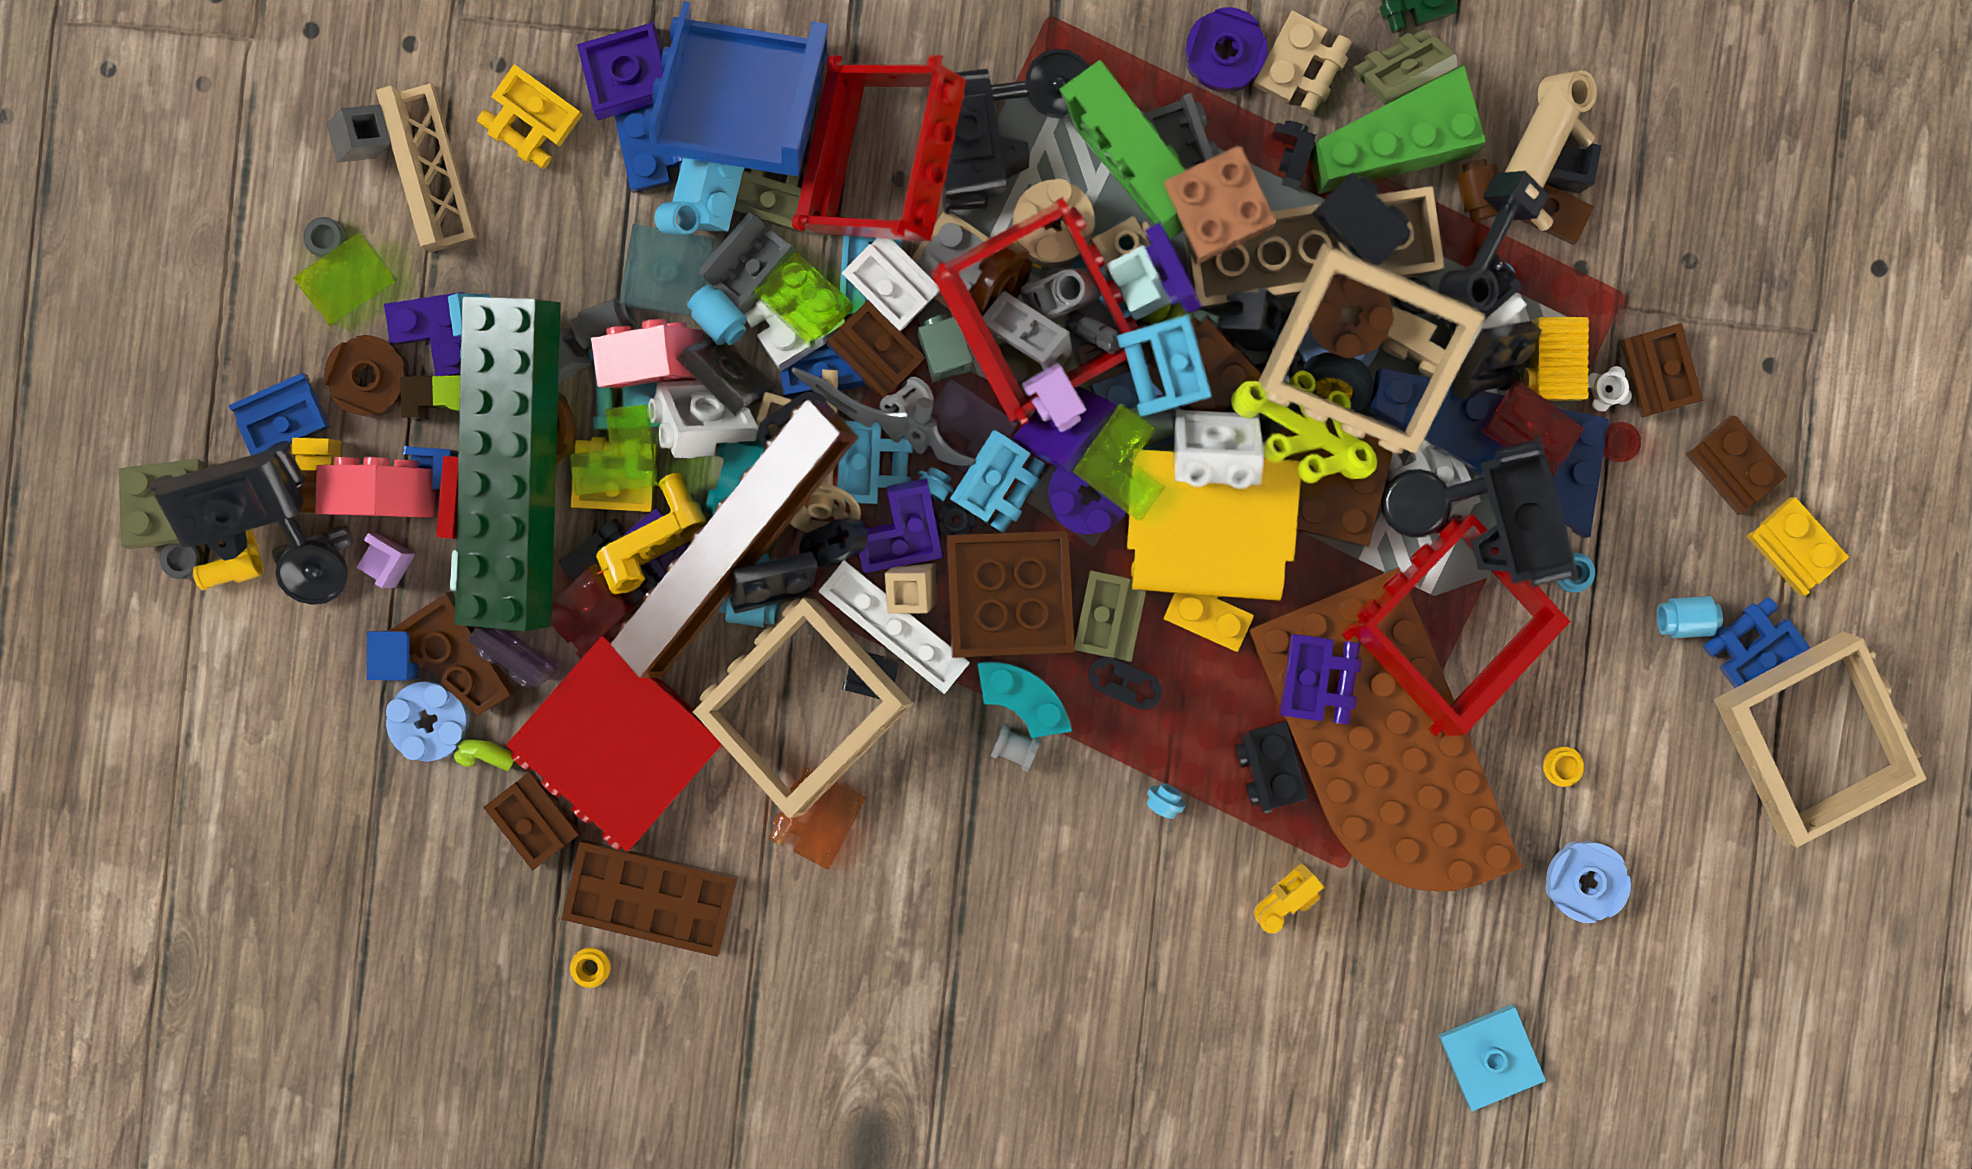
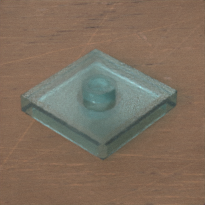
M633 224L619 303H627L630 307L691 317L692 311L687 307V304L698 290L706 286L707 280L699 274V269L712 253L714 239L695 234L668 235L663 234L658 228Z

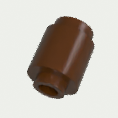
M1486 159L1463 164V172L1457 174L1456 179L1464 212L1469 213L1471 222L1497 216L1498 212L1483 198L1494 174L1498 173L1496 164L1488 165Z

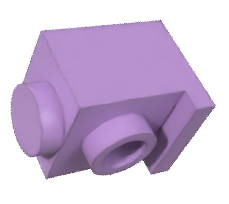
M1058 363L1022 383L1028 395L1037 392L1038 397L1033 399L1032 402L1043 421L1045 422L1052 418L1060 432L1077 424L1081 420L1079 414L1086 411Z

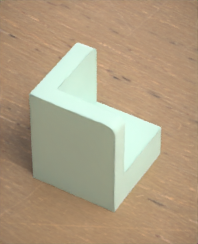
M1144 245L1108 263V269L1119 286L1135 321L1171 303L1161 283L1163 281L1158 271L1154 268Z

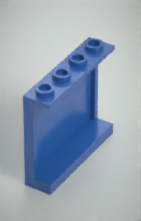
M684 1L680 16L673 17L670 29L671 47H665L663 50L661 61L662 79L656 78L654 81L652 92L653 110L647 109L644 116L643 133L644 135H649L651 153L799 176L828 55V24L812 21L808 38L708 23L691 20L690 2Z

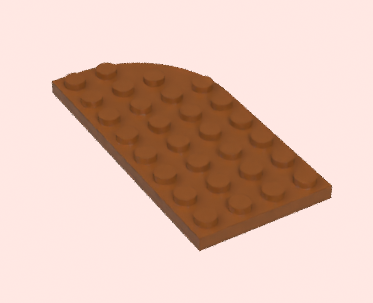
M1400 568L1384 572L1248 629L1279 707H1281L1291 634L1333 639L1332 656L1342 657L1344 641H1346L1341 636L1342 632L1358 620L1356 616L1358 614L1357 611L1364 604L1372 599L1377 601L1385 592L1383 585L1390 577L1401 571ZM1408 592L1381 620L1377 627L1450 706L1454 701L1411 594ZM1354 635L1348 642L1360 643L1358 659L1362 660L1361 672H1356L1353 696H1357L1355 709H1351L1349 724L1334 723L1335 706L1328 705L1324 707L1323 721L1283 716L1285 721H1287L1289 731L1324 816L1339 842L1362 865L1378 876L1398 885L1422 891L1442 892L1471 888L1522 868L1523 866L1468 733L1466 735L1447 737L1441 731L1437 736H1433L1428 730L1434 723L1432 719ZM1330 668L1327 692L1337 693L1340 670Z

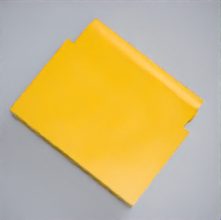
M1135 449L1127 535V549H1135L1134 562H1132L1131 576H1133L1132 589L1280 601L1285 580V561H1294L1301 478L1298 474V465L1301 461L1282 460L1281 462L1273 463L1263 459L1260 485L1250 484L1245 488H1235L1227 483L1207 482L1202 486H1193L1185 481H1175V452Z

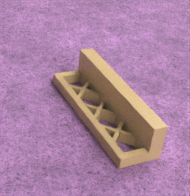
M429 83L401 92L393 86L377 89V97L420 247L432 253L477 240L434 86ZM426 97L430 110L422 124L409 117L405 102ZM432 122L434 123L436 132L429 129ZM412 125L419 128L416 135H414ZM426 133L437 138L440 145V150L433 163L422 158L418 149ZM443 160L445 162L447 171L440 168V165L442 164ZM423 164L430 167L427 173H425ZM437 171L449 177L451 189L444 201L432 196L429 188ZM454 198H455V201H456L458 210L455 209L454 207L450 206V205L452 204ZM434 202L441 205L438 212H436ZM450 210L460 216L464 232L444 238L440 223L447 211Z

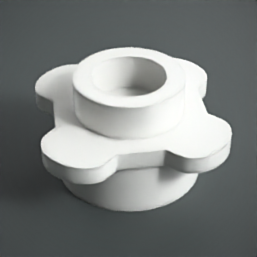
M1613 366L1606 373L1600 375L1592 373L1588 375V388L1591 389L1593 394L1592 406L1595 410L1603 412L1611 405L1617 403L1625 405L1630 402L1632 393L1625 378V371L1621 367ZM1607 385H1610L1612 387V391L1610 393L1606 392L1605 387Z

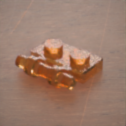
M805 767L800 779L794 780L790 791L793 792L814 770ZM835 782L814 803L817 807L808 824L797 820V817L789 819L783 812L778 811L773 820L775 827L769 839L783 846L789 833L799 836L800 839L793 852L829 870L867 797Z

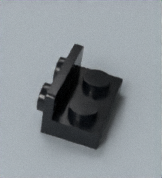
M1283 720L1238 733L1241 743L1234 746L1240 767H1248L1251 782L1245 783V787L1252 807L1258 806L1259 810L1265 815L1272 813V809L1308 800L1287 721Z

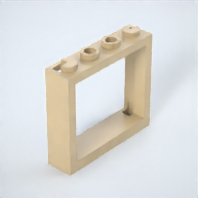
M1324 243L1259 382L1263 389L1268 391L1266 397L1273 402L1288 407L1290 401L1305 407L1303 413L1313 419L1326 423L1328 417L1343 423L1341 429L1351 435L1364 438L1367 433L1379 438L1378 444L1389 451L1401 454L1403 449L1416 454L1485 315L1471 306ZM1334 270L1459 323L1405 432L1282 381Z
M798 598L791 602L782 612L784 619L775 628L769 627L755 639L754 644L756 647L747 656L742 655L727 668L729 675L720 684L715 683L707 688L699 698L702 703L693 711L789 819L802 816L914 704L817 599L803 598L802 600ZM808 620L883 702L791 792L718 710Z
M1844 631L1714 699L1778 837L1796 848L1926 780L1918 760L1921 754L1910 743L1905 732L1908 728L1907 722L1903 715L1894 708L1889 697L1892 694L1891 687L1884 676L1878 673L1873 662L1876 658L1875 652L1868 649L1863 638ZM1842 659L1890 765L1798 813L1749 707Z

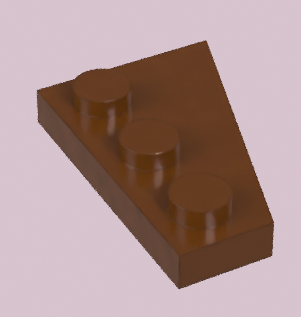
M452 591L441 595L389 630L408 632L410 635V655H412L410 659L420 667L425 666L442 681V686L478 716L486 713L516 693L474 626L455 625V595Z

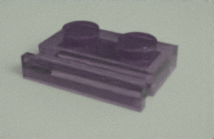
M476 627L468 639V642L477 647L475 652L481 658L493 664L499 662L510 670L509 676L513 680L527 687L530 685L536 687L546 682L547 679L551 680L559 668L557 664L506 629Z

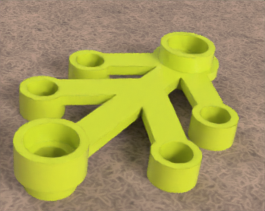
M1298 371L1288 381L1289 384L1310 393L1316 388L1314 377L1307 371ZM1257 381L1244 382L1232 394V407L1240 416L1254 418L1262 413L1299 434L1289 438L1282 434H1274L1266 440L1262 446L1263 455L1270 462L1278 463L1286 456L1323 448L1335 455L1323 459L1318 455L1311 454L1302 460L1298 465V474L1305 482L1315 483L1322 476L1341 472L1350 479H1363L1375 471L1377 457L1374 450L1365 441L1359 440L1356 436L1342 430L1341 426L1343 423L1332 419L1338 437L1329 433L1325 422L1313 419L1303 413L1305 407L1299 405L1303 414L1302 417L1285 406L1266 397L1268 391H1265L1260 382ZM1298 381L1303 383L1305 389L1298 384ZM1334 391L1325 398L1348 409L1351 407L1350 399L1341 391ZM1273 444L1280 448L1281 453L1274 449ZM1308 464L1315 468L1316 473L1309 469Z

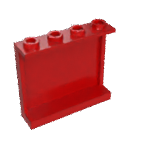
M608 634L602 635L506 746L513 751L511 757L519 766L528 771L532 768L544 778L541 783L550 793L556 797L563 795L573 804L571 809L577 817L588 824L594 822L604 831L602 837L610 846L617 850L623 848L628 852L638 844L640 838L723 745L693 713L695 709L659 677L639 678L612 647L611 642L614 638Z

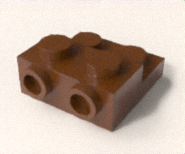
M1208 314L1200 321L1193 317L1191 322L1212 396L1180 405L1179 408L1188 411L1224 412L1232 405V394L1244 382H1258L1262 372L1231 338L1217 327L1218 324ZM1153 353L1146 361L1150 365L1148 368L1150 379L1166 396L1156 356Z

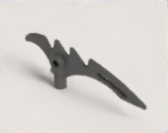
M797 368L791 369L792 373L809 388L822 395L827 402L852 419L869 428L873 425L874 421H877L893 442H900L901 436L904 435L919 454H923L926 448L931 446L935 456L940 461L958 466H971L975 464V459L955 452L942 440L937 430V421L931 416L934 405L931 399H918L916 410H911L907 413L881 411L849 398L825 379Z

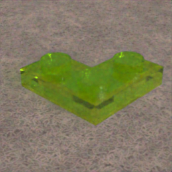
M649 405L605 409L610 450L570 455L575 495L580 496L658 486Z
M1120 404L1072 472L1136 520L1142 521L1165 486L1133 462L1157 428L1124 404Z

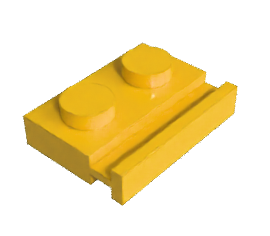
M1796 497L1788 498L1761 522L1755 531L1750 532L1746 536L1799 596H1806L1810 593V589L1816 584H1820L1849 558Z

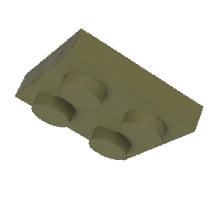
M191 459L119 468L122 547L135 549L180 543L154 496L155 491L150 490L149 484L165 475H172L174 478L205 469L203 461Z

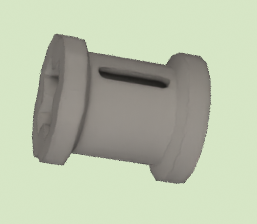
M910 377L903 382L902 389L896 394L887 395L882 399L880 409L887 412L907 413L908 411L916 410L917 402L920 398H929L934 402L933 393L923 380L917 377Z
M1004 723L990 757L996 759L998 756H1001L1021 765L1022 770L1028 772L1041 739L1038 737L1030 739L1010 730V725Z

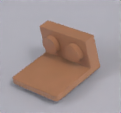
M1239 146L1169 178L1164 183V187L1190 240L1189 252L1195 265L1270 231L1276 223L1248 160Z

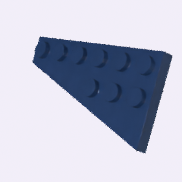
M1385 368L1376 370L1370 411L1406 431L1431 379ZM1450 385L1423 440L1435 446L1434 449L1445 456H1452L1465 464V468L1480 477H1484L1481 463L1497 459V448L1500 449L1536 440V435L1540 434L1565 525L1572 529L1571 532L1581 538L1591 537L1609 419L1487 391L1478 392L1472 398L1459 399L1453 394Z

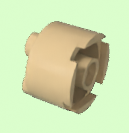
M1063 179L1046 180L1031 186L1019 198L1013 213V226L1056 203L1055 200L1063 197L1069 208L1075 205L1081 214L1087 228L1080 232L1087 245H1089L1095 228V215L1090 200L1077 186ZM1063 220L1060 225V232L1058 233L1053 228L1046 231L1044 229L1045 225L1015 242L1030 251V256L1026 257L1027 259L1043 267L1063 268L1071 265L1081 256Z

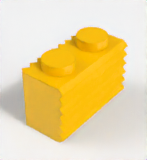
M1538 317L1531 320L1542 331L1534 343L1535 350L1530 357V368H1525L1523 374V388L1525 392H1530V401L1576 402L1588 399V317Z

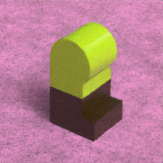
M461 376L400 377L402 418L428 420V409L450 408L460 412Z

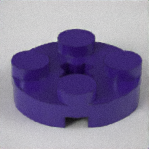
M1232 7L1219 8L1215 12L1208 13L1204 17L1202 16L1191 28L1186 41L1185 56L1188 63V72L1199 83L1211 90L1229 92L1244 89L1248 83L1257 77L1267 56V41L1258 27L1259 23L1249 13ZM1225 40L1231 41L1232 49L1237 51L1235 57L1229 56L1227 60L1220 58V53L1215 50V45H1223Z
M1087 453L1069 474L1057 468L1051 478L1048 490L1050 506L1057 520L1067 529L1084 535L1103 533L1117 525L1127 512L1131 498L1130 482L1120 465L1111 458L1098 453ZM1092 482L1098 486L1096 492L1101 495L1099 502L1091 501L1087 506L1081 502L1083 495L1078 492L1080 485L1088 487Z

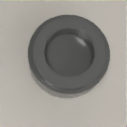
M316 218L306 226L303 239L306 248L320 258H336L347 247L348 235L345 228L331 218Z
M180 543L165 545L161 550L159 561L162 570L168 576L175 579H189L194 577L193 567L204 565L205 556L199 545L182 547Z

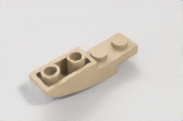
M1347 304L1342 306L1340 310L1343 312V316L1339 319L1342 325L1347 322L1353 325L1359 321L1357 315L1361 311L1360 307L1356 305L1351 308ZM1392 307L1394 321L1389 328L1388 335L1382 342L1385 344L1383 350L1401 360H1405L1408 357L1420 364L1418 367L1420 372L1432 378L1445 352V349L1429 341L1437 326L1414 314Z

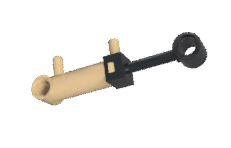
M1581 70L1549 75L1541 81L1538 88L1539 105L1505 173H1495L1483 195V198L1498 214L1472 266L1466 267L1465 270H1455L1446 273L1440 281L1439 293L1471 306L1478 311H1486L1492 308L1498 296V283L1494 274L1488 269L1512 221L1530 219L1541 231L1547 230L1552 226L1553 219L1543 209L1549 196L1543 187L1569 134L1582 147L1590 146L1595 138L1593 133L1578 119L1581 112H1586L1592 108L1597 97L1596 83L1590 73Z

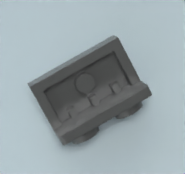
M1191 93L1183 95L1180 101L1142 114L1154 125L1166 146L1170 145L1177 152L1183 162L1182 167L1185 171L1220 155L1215 141L1207 140L1203 126L1208 123L1203 105L1200 101L1195 103Z
M748 212L734 226L732 232L716 251L709 255L704 265L699 269V274L716 289H721L739 309L747 313L798 252L765 225L753 212Z

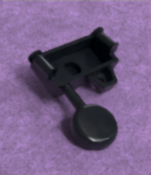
M1052 49L1043 52L1032 61L1026 73L1025 81L991 85L988 69L954 72L965 78L966 84L956 125L955 139L952 144L946 171V180L942 190V204L945 215H949L950 210L981 208L985 210L989 203V197L1004 195L1007 188L1006 179L1029 168L1030 152L1028 142L1018 138L999 135L994 101L1028 97L1033 107L1043 115L1058 119L1070 117L1060 89L1089 68V65L1080 55L1065 49ZM924 87V92L927 99L930 87ZM1013 149L1014 154H1008L1007 150Z
M1540 434L1536 435V440L1500 449L1497 448V459L1481 463L1484 477L1447 486L1435 473L1423 469H1412L1394 476L1385 487L1381 498L1384 518L1387 524L1398 534L1410 538L1428 537L1438 532L1449 519L1452 502L1489 493L1497 524L1471 541L1478 569L1510 572L1513 584L1530 581L1532 587L1572 577L1575 581L1579 580L1574 554ZM1493 547L1498 548V554L1492 555L1491 549Z
M289 441L278 442L260 453L174 478L172 475H165L149 484L150 490L155 491L154 496L182 547L206 543L224 561L236 558L248 547L247 530L278 522L290 545L279 557L275 572L278 585L285 594L298 602L315 605L325 604L337 598L344 589L348 569L343 556L337 549L325 542L306 540L294 515L300 512L304 501L298 487L304 484L306 473L302 472L289 451L291 449ZM219 541H225L226 544L223 545Z

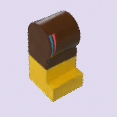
M292 438V454L296 455L297 464L302 472L306 473L304 484L298 487L304 498L299 513H315L316 465H334V457H341L342 441L322 438Z

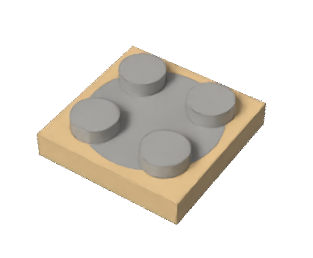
M943 211L934 226L931 242L923 241L911 259L934 281L930 271L937 268L936 265L942 262L945 264L990 238L951 211L949 215H945ZM980 261L959 272L968 291L975 285L982 272L979 270ZM940 292L933 299L950 311Z

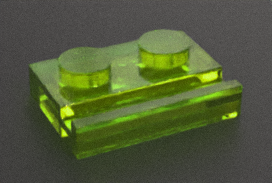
M360 231L294 276L293 280L316 310L322 314L326 320L325 322L331 326L394 283L397 278L392 275L385 262Z
M796 251L767 277V282L761 288L757 287L753 290L756 298L811 348L816 345V340L822 335L825 336L854 309L852 302Z

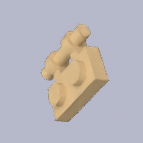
M1292 10L1252 86L1286 104L1289 103L1296 90L1306 95L1300 109L1314 115L1320 103L1326 102L1331 92L1329 86L1337 71L1343 70L1348 60L1346 54L1352 41L1338 35L1332 48L1322 45L1321 41L1328 29ZM1312 58L1323 64L1315 80L1303 76Z

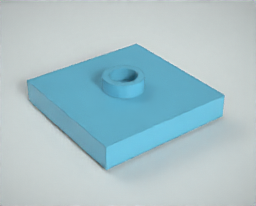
M1512 1004L1438 1034L1467 1106L1471 1111L1546 1081L1518 1012Z

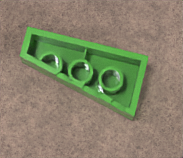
M1099 60L1060 89L1070 118L1077 133L1153 225L1160 222L1171 240L1181 233L1184 228L1164 187V183L1167 179L1185 171L1182 167L1183 162L1170 145L1166 146L1154 125L1141 114L1128 94L1118 84L1102 61Z
M1462 65L1319 139L1311 150L1309 157L1318 194L1335 190L1352 172L1358 178L1364 175L1371 181L1472 158L1486 143L1465 66Z

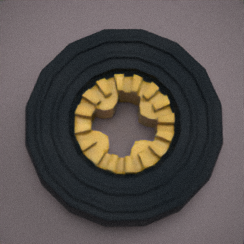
M1323 352L1312 356L1304 364L1302 371L1309 372L1316 381V388L1312 392L1313 394L1325 399L1332 392L1341 391L1348 396L1351 402L1350 410L1355 412L1360 411L1368 404L1374 379L1370 369L1362 361L1354 357L1344 358L1337 354ZM1299 381V385L1305 389L1303 383Z

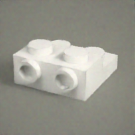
M735 379L657 382L655 398L649 401L650 421L652 423H660V445L662 448H670L674 458L714 456L716 443L756 441L757 424Z
M1175 411V481H1185L1193 486H1202L1207 482L1227 483L1235 488H1245L1250 484L1260 485L1264 455L1259 415L1254 418H1244L1233 412Z

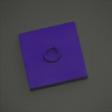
M654 22L577 44L593 112L597 120L654 104L652 100L654 81L656 78L662 79L663 75L661 69L663 50Z
M1080 386L1075 387L1074 390L1086 411L1079 414L1081 420L1077 424L1060 432L1052 418L1044 422L1037 410L1029 418V423L1022 426L1013 436V439L1020 447L1068 474L1122 414L1116 404Z

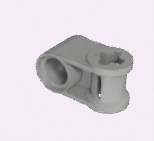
M1087 267L1062 270L1051 276L1032 281L1020 288L1022 294L1027 295L1031 308L1049 320L1062 318L1069 312L1095 302L1101 295ZM1076 278L1081 286L1079 295H1077L1074 289Z

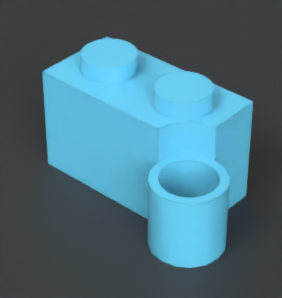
M683 158L672 202L660 204L655 212L654 220L659 231L668 235H688L695 230L728 231L744 168Z

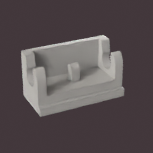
M1003 291L982 316L993 338L998 336L1042 364L1043 370L1053 366L1058 357L1067 361L1073 354L1070 335L1067 330L1006 291Z

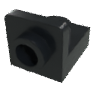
M1285 121V124L1277 123L1271 136L1272 140L1293 146V149L1285 147L1278 171L1285 173L1281 185L1297 189L1302 182L1317 135L1308 132L1309 128L1299 122Z

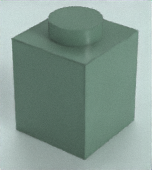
M938 315L924 321V326L918 328L917 339L922 354L926 357L925 363L932 383L970 372L973 361L965 337L955 318L947 319L946 315Z

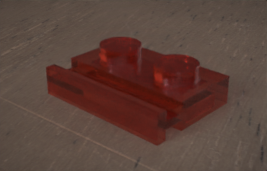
M1518 381L1512 384L1493 414L1492 421L1484 428L1483 432L1503 447L1536 440V435L1540 434L1551 473L1554 477L1561 462H1564L1585 428L1524 383Z
M596 563L587 568L552 603V626L567 643H573L578 649L576 654L578 657H581L589 651L602 635L609 633L626 617L634 607L631 604H625L620 598L622 593H611L603 571Z

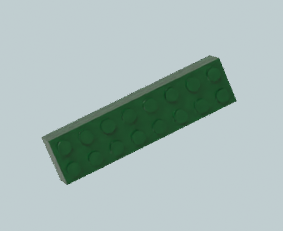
M462 297L456 544L458 573L457 591H455V625L516 631H530L552 627L561 302L537 299Z

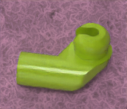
M464 739L457 745L459 749L454 754L455 761L465 767H472L476 758H479L504 771H508L514 762L511 757L513 752L493 742L484 740Z

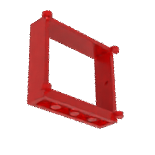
M830 55L827 58L828 70L798 207L796 214L792 218V226L795 230L804 231L807 228L823 235L931 242L966 84L965 78L942 65L943 56L930 55L927 65H841L842 57L840 55ZM864 87H930L901 220L836 217Z
M1063 197L1055 200L1056 203L945 264L942 262L936 265L937 268L930 271L1010 422L1018 418L1022 426L1029 423L1025 414L1036 409L1032 400L1038 397L1037 392L1031 395L1023 394L959 272L1061 217L1120 333L1124 334L1139 329L1132 315L1124 318L1118 306L1119 303L1124 301L1120 290L1113 279L1106 282L1099 269L1105 265L1100 251L1094 242L1087 245L1080 232L1087 228L1077 207L1074 205L1069 208ZM1124 347L1120 348V352L1116 354H1110L1105 351L1066 372L1065 375L1072 387L1075 388L1127 360Z
M1474 514L1465 517L1461 515L1451 517L1436 532L1439 537L1431 545L1427 543L1415 551L1409 559L1413 564L1404 573L1399 571L1390 577L1383 585L1385 590L1383 595L1377 601L1372 599L1364 604L1357 611L1358 614L1356 616L1358 620L1348 626L1341 634L1346 641H1349L1355 635L1432 719L1434 723L1428 730L1433 736H1437L1441 731L1447 737L1466 735L1571 622L1539 586L1532 587L1530 581L1513 584L1510 572L1491 570L1533 617L1450 706L1377 627L1381 620L1461 538L1473 550L1471 541L1487 531L1486 527ZM1493 547L1491 549V554H1498V548Z

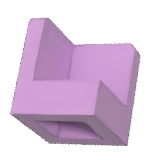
M368 533L364 541L369 543L370 546L357 568L377 580L375 585L380 588H396L416 554L381 533Z

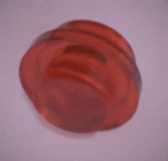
M1616 422L1608 425L1603 455L1613 462H1626L1634 458L1641 447V437L1638 430L1626 422Z

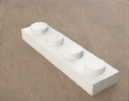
M845 560L818 591L944 694L970 663L966 658H951V646L911 613H887L886 593Z

